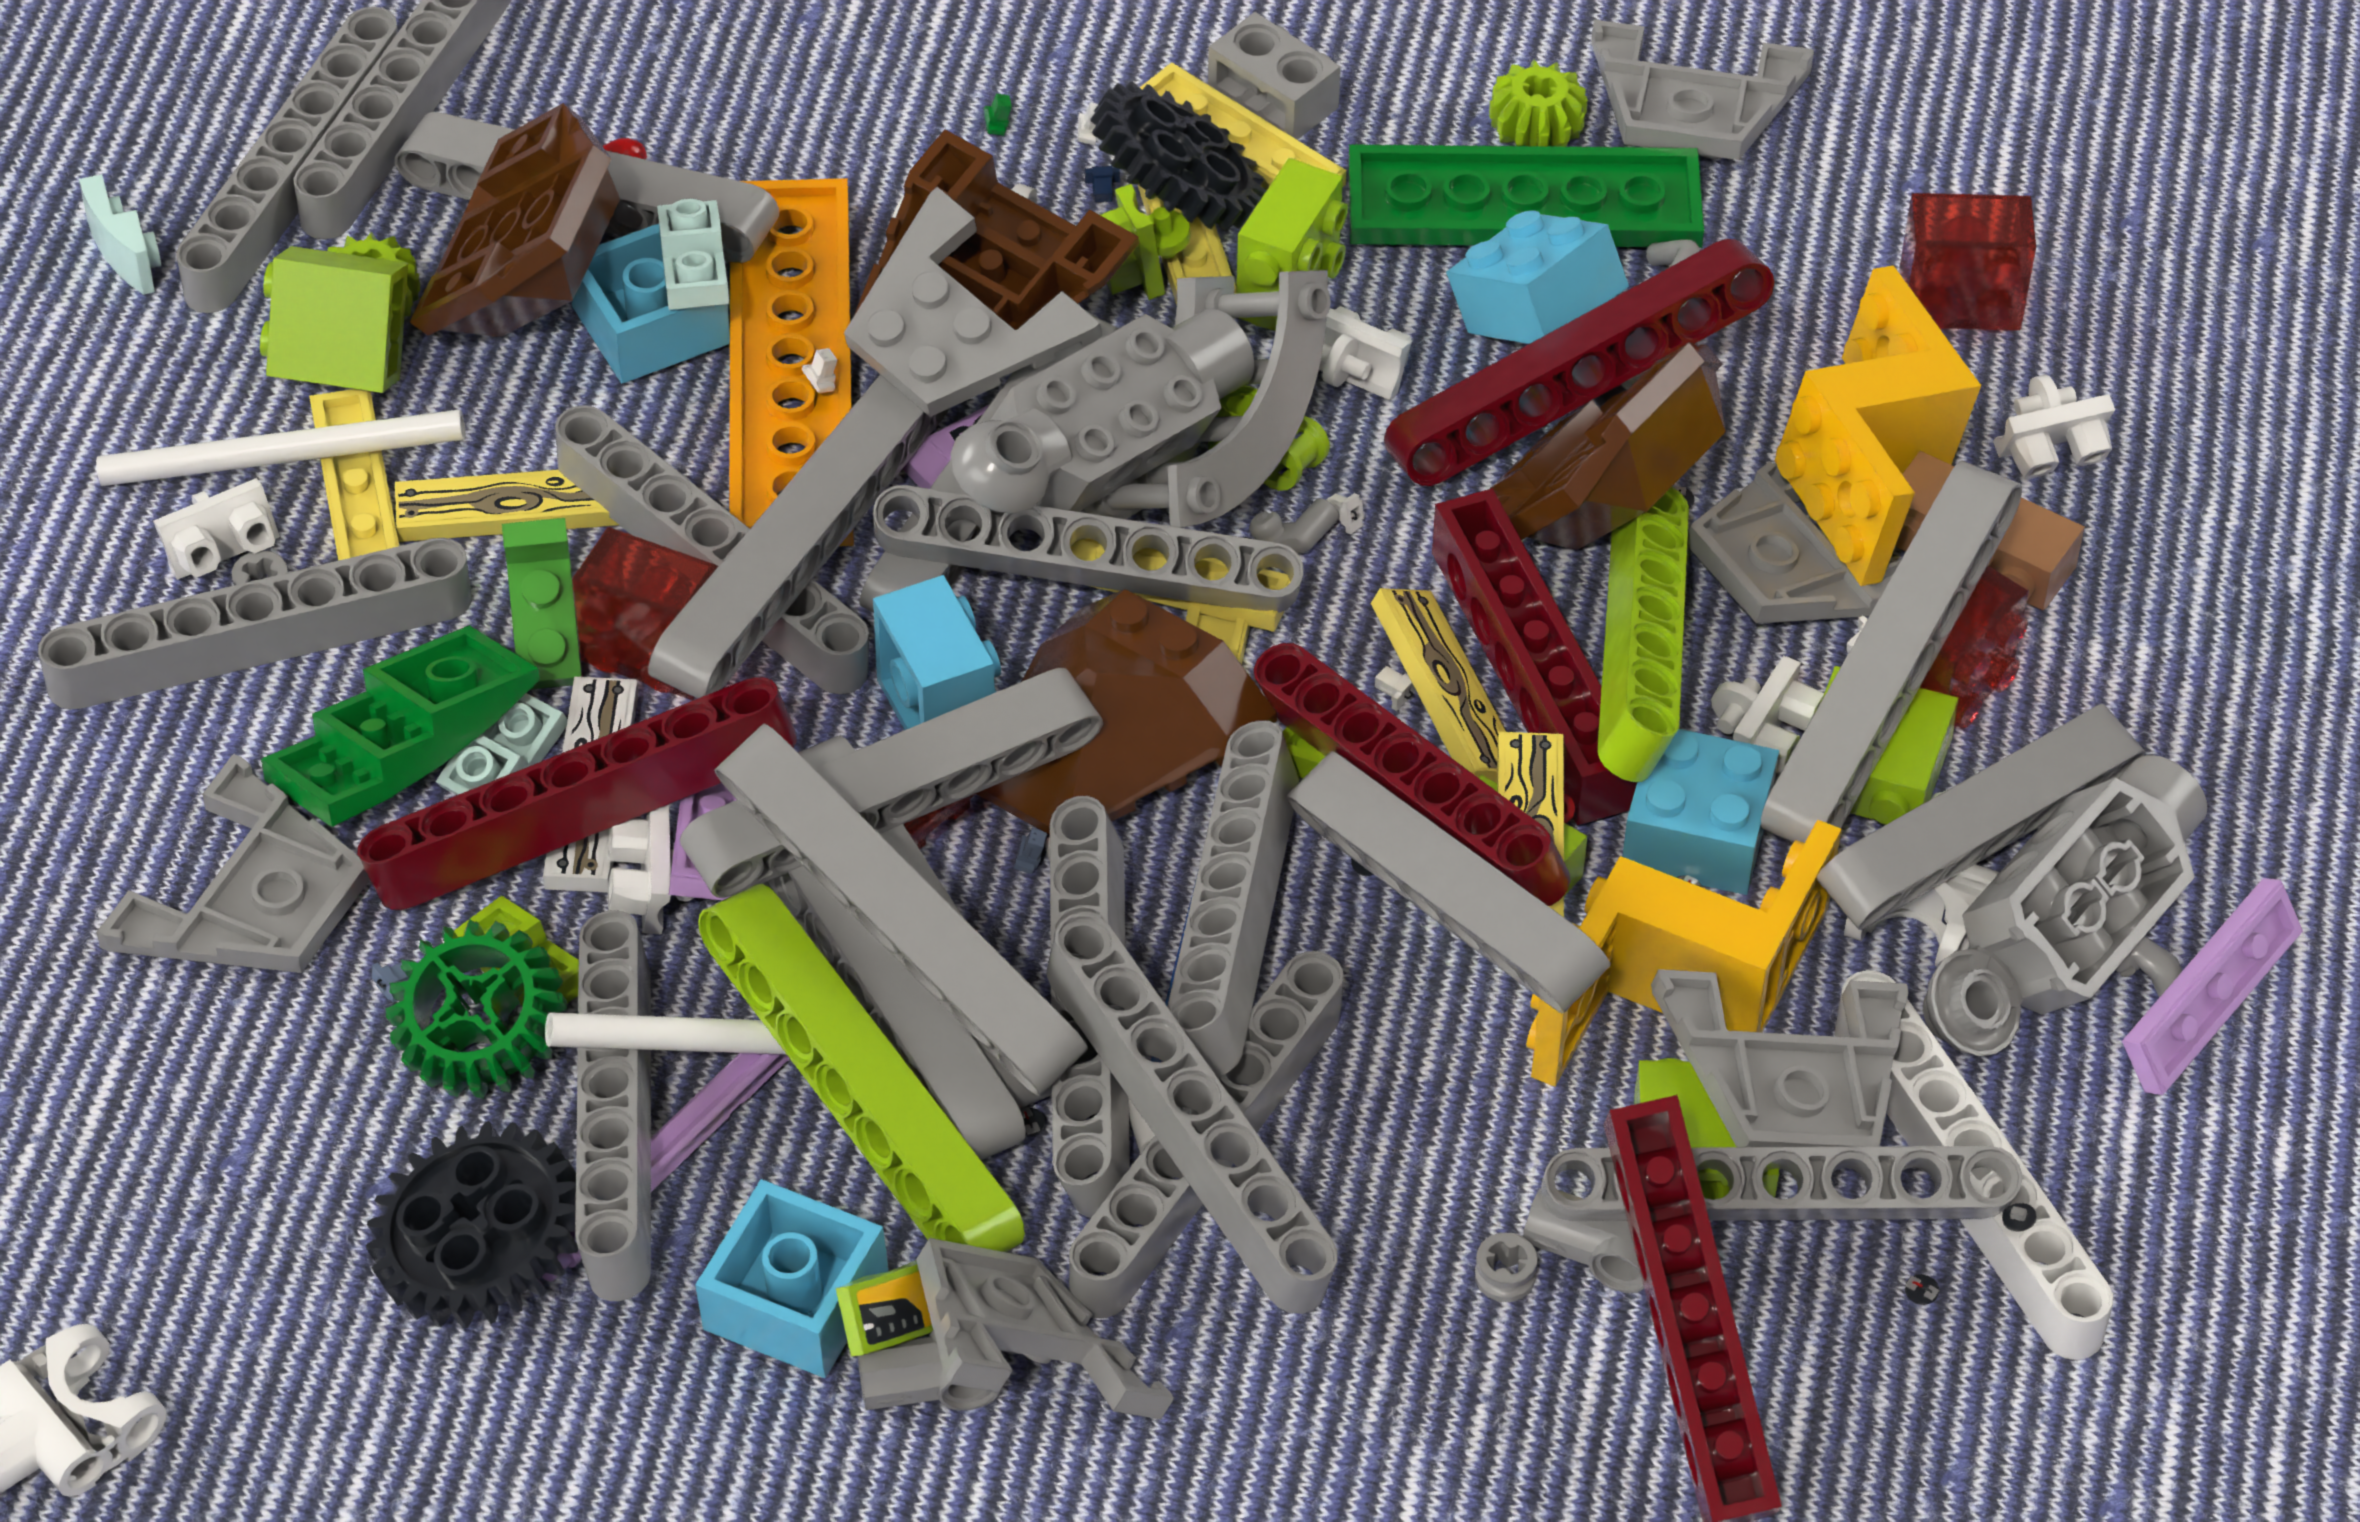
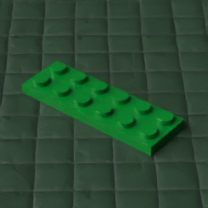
M1349 144L1350 244L1476 245L1490 240L1505 229L1507 221L1513 216L1525 211H1538L1543 215L1563 218L1578 217L1582 221L1608 224L1615 247H1648L1652 243L1675 240H1692L1700 248L1703 246L1704 221L1698 148Z

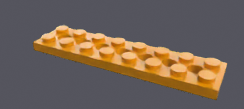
M848 178L741 181L761 187L775 199L779 207L778 219L750 261L744 263L730 261L729 513L749 529L852 408L851 349L847 346L844 335L845 330L850 324ZM785 226H797L803 229L795 234H782L778 232V229ZM786 268H797L803 271V273L794 277H784L777 274L780 270ZM785 311H798L804 314L795 320H784L777 317ZM830 348L837 358L834 370L836 376L834 381L835 389L830 392L818 393L802 371L803 365L812 364L816 350ZM787 354H796L804 357L802 361L794 364H785L777 361L778 358ZM788 398H796L805 402L796 408H783L777 405L780 401ZM786 443H798L805 446L803 450L796 453H784L777 450ZM854 528L839 546H854Z

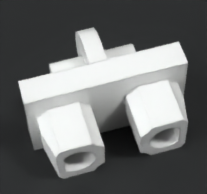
M1342 306L1335 310L1330 308L1326 317L1325 338L1319 370L1323 371V381L1335 387L1341 386L1346 381L1391 400L1399 391L1403 370L1407 364L1411 348V336L1393 328L1385 332L1361 321L1358 313Z
M2044 374L2033 377L2029 383V396L2014 400V410L2017 416L2008 417L2005 434L1996 437L1993 441L1998 457L2012 455L2025 480L2044 476L2054 471L2060 462L2053 445L2068 442L2076 465L2082 467L2102 462L2112 450L2109 431L2106 425L2115 412L2110 394L2076 402V393L2072 386L2057 389L2050 376Z
M257 478L210 498L205 491L192 495L193 505L153 521L164 546L171 572L177 580L190 574L198 578L217 570V566L221 561L245 551L255 554L274 546L275 539L280 537L263 486Z
M1784 655L1762 689L1760 684L1751 678L1745 679L1743 683L1735 681L1724 682L1719 685L1711 699L1712 708L1719 717L1717 727L1721 732L1726 734L1734 732L1733 740L1779 750L1776 770L1778 773L1783 771L1800 741V735L1779 726L1783 721L1805 731L1824 696V693L1798 681L1801 662Z
M669 804L648 812L646 819L633 818L609 829L607 840L608 860L641 863V870L612 868L608 888V910H620L629 914L642 915V933L662 934L663 906L670 902L669 886L674 849L670 850ZM676 896V898L680 901H689L694 898Z

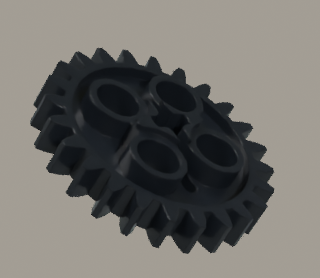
M1129 82L1126 87L1117 83L1113 90L1108 89L1094 109L1095 113L1090 121L1096 126L1092 131V135L1103 140L1099 146L1101 151L1115 156L1110 163L1112 167L1126 170L1130 174L1126 180L1129 184H1138L1146 190L1145 197L1149 200L1156 197L1163 200L1166 211L1171 213L1175 208L1181 210L1186 220L1190 223L1198 217L1208 229H1212L1216 223L1225 231H1229L1232 225L1241 229L1267 191L1260 186L1265 180L1264 177L1253 171L1257 166L1256 161L1241 155L1245 150L1243 145L1228 140L1227 136L1230 131L1213 124L1209 114L1201 116L1193 111L1191 102L1186 100L1183 105L1176 103L1173 95L1167 90L1162 96H1159L1156 90L1149 84H1146L1142 90L1134 82Z
M490 1121L484 1122L478 1138L473 1139L470 1138L463 1126L458 1127L455 1135V1144L448 1147L438 1137L432 1138L431 1147L433 1155L424 1159L418 1154H409L408 1158L414 1170L409 1175L391 1173L388 1176L397 1189L395 1195H378L374 1200L384 1215L370 1219L367 1222V1226L376 1238L366 1244L367 1251L376 1262L371 1268L397 1306L404 1304L412 1317L417 1320L427 1313L437 1327H442L451 1314H453L462 1328H468L473 1320L475 1311H482L490 1324L496 1323L498 1305L507 1302L515 1312H521L522 1299L520 1294L529 1290L543 1297L546 1294V1290L540 1278L545 1273L563 1276L566 1271L557 1259L558 1255L578 1252L577 1243L570 1233L575 1231L576 1171L555 1142L547 1145L540 1132L536 1129L524 1137L517 1124L513 1122L505 1128L501 1136L498 1135Z

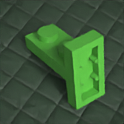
M565 518L502 524L515 654L539 668L540 680L530 690L572 686L574 676L582 677Z

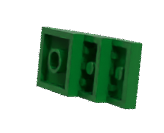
M472 626L463 627L364 668L365 692L312 713L315 730L314 737L261 758L264 781L269 784L273 783L287 797L333 827L388 800L446 763L494 725L540 680L539 668Z

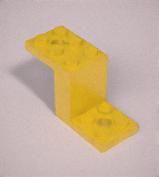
M1894 265L1874 268L1872 270L1848 341L1844 346L1842 359L1845 364L1805 371L1774 460L1780 474L1788 480L1804 503L1809 516L1817 522L1834 547L1837 557L1846 564L1860 586L1880 583L1885 575L1915 495L1914 490L1902 474L1920 451L1952 465L1981 388V384Z
M1817 820L1805 843L1795 840L1784 862L1782 877H1785L1781 888L1778 889L1770 886L1759 909L1620 856L1607 879L1598 876L1594 881L1585 903L1584 912L1587 915L1581 926L1572 923L1603 951L1609 959L1611 966L1564 1014L1553 1009L1535 994L1532 995L1530 1007L1538 1010V1014L1532 1023L1526 1042V1047L1534 1050L1531 1077L1556 1087L1608 992L1663 1013L1651 989V984L1658 969L1716 973L1726 1029L1729 1031L1763 1033L1828 910L1830 895L1816 880V877L1823 867L1838 854L1842 829Z

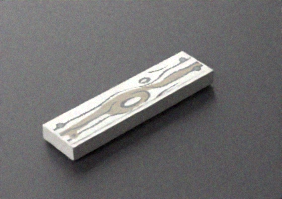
M574 676L563 752L633 725L639 694L637 680ZM610 828L548 852L543 873L545 889L608 893L609 879L614 861L608 860L607 840Z

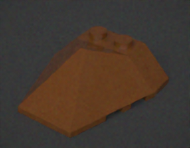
M944 129L908 173L903 186L905 191L896 218L892 217L886 231L887 241L878 265L874 264L856 312L929 194L936 187L975 218L977 232L941 261L938 266L1014 330L1019 329L1062 291L1078 304L1104 287L1138 246L1139 237L1090 209L1075 226L998 183L993 155Z
M1124 589L1080 608L1040 645L1021 682L1055 668H1066L1102 717L1103 726L1100 732L1084 747L975 794L1039 830L1047 832L1048 835H1050L1051 816L1056 808L1067 799L1076 796H1090L1097 799L1104 806L1110 820L1114 821L1136 810L1135 801L1163 786L1170 793L1187 784V774L1215 760L1221 767L1227 742L1238 728L1255 721H1271L1275 723L1277 721V712L1223 640Z

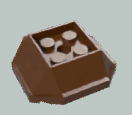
M562 103L497 140L454 235L410 320L411 324L429 336L439 330L502 337L573 301L619 203L620 197L607 169L612 160L582 117L567 105Z
M1688 342L1656 361L1628 390L1612 396L1600 407L1591 400L1565 415L1490 487V489L1493 488L1521 540L1531 538L1578 550L1647 512L1711 448L1726 430L1716 371L1723 364L1707 345L1700 344L1697 347L1695 343Z

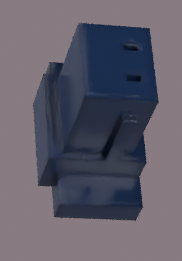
M1112 166L1085 168V184L1092 183L1095 203L1112 202V196H1114L1113 183H1120V169Z

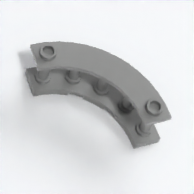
M1328 270L1279 272V291L1235 294L1234 276L1177 278L1175 326L1205 309L1221 310L1233 319L1278 316L1270 358L1254 360L1253 376L1246 384H1260V387L1243 416L1215 417L1193 447L1130 483L1120 486L1114 492L1079 512L1127 519L1142 509L1169 508L1170 526L1182 528L1202 524L1220 517L1252 495L1276 469L1289 449L1303 421L1313 394L1321 362L1326 317L1331 305L1328 291ZM1220 441L1209 451L1191 459L1201 442Z

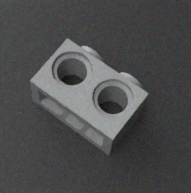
M1256 12L1252 13L1209 46L1208 85L1297 140L1339 108L1341 66L1333 62L1327 55L1319 53L1292 36L1285 28L1275 25Z

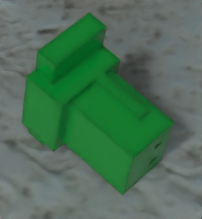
M996 93L992 105L984 107L987 134L1004 136L1009 124L1008 116L1012 108L1010 95Z

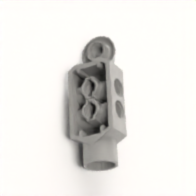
M1205 309L1172 328L1144 314L1012 386L990 420L969 426L956 438L950 454L952 472L961 489L976 503L995 512L1018 513L1031 509L1035 505L1079 512L1114 492L1120 486L1130 483L1193 447L1220 411L1221 405L1219 400L1245 386L1251 380L1254 372V355L1250 342L1240 325L1231 316L1218 309Z
M2145 755L2137 758L2119 779L2113 778L2067 796L1962 914L1970 949L1955 951L1942 960L1928 983L1927 994L1923 1002V1014L1930 1031L1956 1050L1973 1056L1993 1055L2007 1047L2014 1038L2019 1028L2021 1006L2044 1015L2091 999L2195 878L2184 842L2200 825L2207 814V800L2195 778L2179 764L2167 758Z

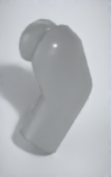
M1319 498L1295 522L1282 523L1278 513L1273 511L1270 514L1266 511L1261 512L1251 520L1249 531L1256 540L1280 543L1291 547L1296 553H1305L1338 521L1339 514L1332 503Z
M2146 936L2140 940L2116 968V972H2120V975L2124 977L2133 975L2141 968L2151 978L2158 997L2166 991L2183 971L2178 959L2173 954Z

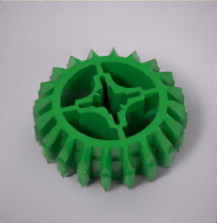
M469 919L464 936L458 937L451 927L443 926L442 939L444 943L434 948L430 942L420 940L419 949L424 957L419 963L413 960L401 959V969L408 976V981L389 983L390 993L398 1001V1003L385 1008L386 1018L393 1026H396L389 1033L391 1043L397 1050L404 1051L401 1061L410 1072L420 1071L421 1080L430 1088H435L443 1082V1088L446 1092L458 1098L468 1084L470 1091L476 1098L484 1099L488 1091L489 1082L495 1081L502 1092L510 1093L512 1085L511 1074L519 1070L525 1078L534 1079L535 1071L529 1061L534 1056L541 1059H552L553 1050L547 1046L544 1040L545 1025L549 1013H561L567 1010V1000L561 992H557L563 986L562 976L556 968L549 967L551 957L547 951L539 946L532 948L533 941L523 931L518 930L510 936L506 926L495 921L485 934L478 922ZM492 967L487 972L477 976L463 974L478 968ZM446 988L444 1004L432 1015L435 1021L430 1024L433 1005L441 991ZM524 993L521 1013L514 1026L508 1032L507 1020L509 1014L520 1004L518 997ZM464 994L469 995L475 1004L480 1002L483 1004V1011L490 1019V1024H485L478 1014L471 1015L469 1012L471 1008L462 997ZM477 1042L490 1044V1046L476 1051H452L454 1048L461 1051L468 1045Z

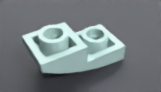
M102 174L79 179L87 222L98 249L114 271L130 286L143 295L154 293L150 268L161 266L154 231L142 233L137 211L123 212L120 196L108 198Z
M682 199L673 204L658 205L659 230L669 310L729 304L717 200Z
M526 693L494 725L454 755L435 782L447 791L459 795L539 763L566 728L568 719L563 712Z

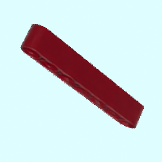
M1724 239L1715 242L1400 414L1391 421L1386 429L1384 436L1385 449L1413 482L1421 486H1432L1441 483L1648 370L1656 361L1688 342L1697 343L1756 311L1772 295L1775 285L1773 273L1768 266L1738 240ZM1477 416V418L1469 424V422ZM1425 444V446H1424L1420 451H1418V452L1416 453V451H1417L1422 445Z
M1281 643L1272 646L1257 659L1253 669L1254 677L1264 696L1277 712V718L1282 724L1326 756L1330 751H1334L1547 906L1553 905L1565 895L1571 881L1570 874L1552 837L1543 825L1303 647L1294 643Z
M765 677L746 679L381 825L362 838L358 845L357 854L384 907L391 910L408 909L720 784L721 781L715 774L714 769L762 724H766L774 729L793 748L797 742V733L778 687L773 680Z

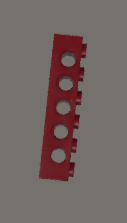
M1491 488L1435 504L1432 555L1527 733L1563 734L1564 793L1573 799L1575 805L1573 819L1577 826L1629 811L1637 782L1623 780L1612 774L1603 765L1598 755L1602 687L1495 491Z
M1678 1095L1609 1110L1604 1123V1129L1702 1522H1752L1773 1517L1782 1508Z

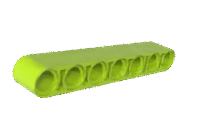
M1673 486L1647 512L1611 532L1598 755L1603 765L1612 774L1631 782H1643L1649 778L1676 735L1680 722L1689 507L1684 496Z
M755 884L704 909L699 914L698 925L701 938L709 953L927 1240L932 1238L1001 1252H1008L1019 1246L1025 1236L1024 1224L1012 1200L777 894L764 884Z

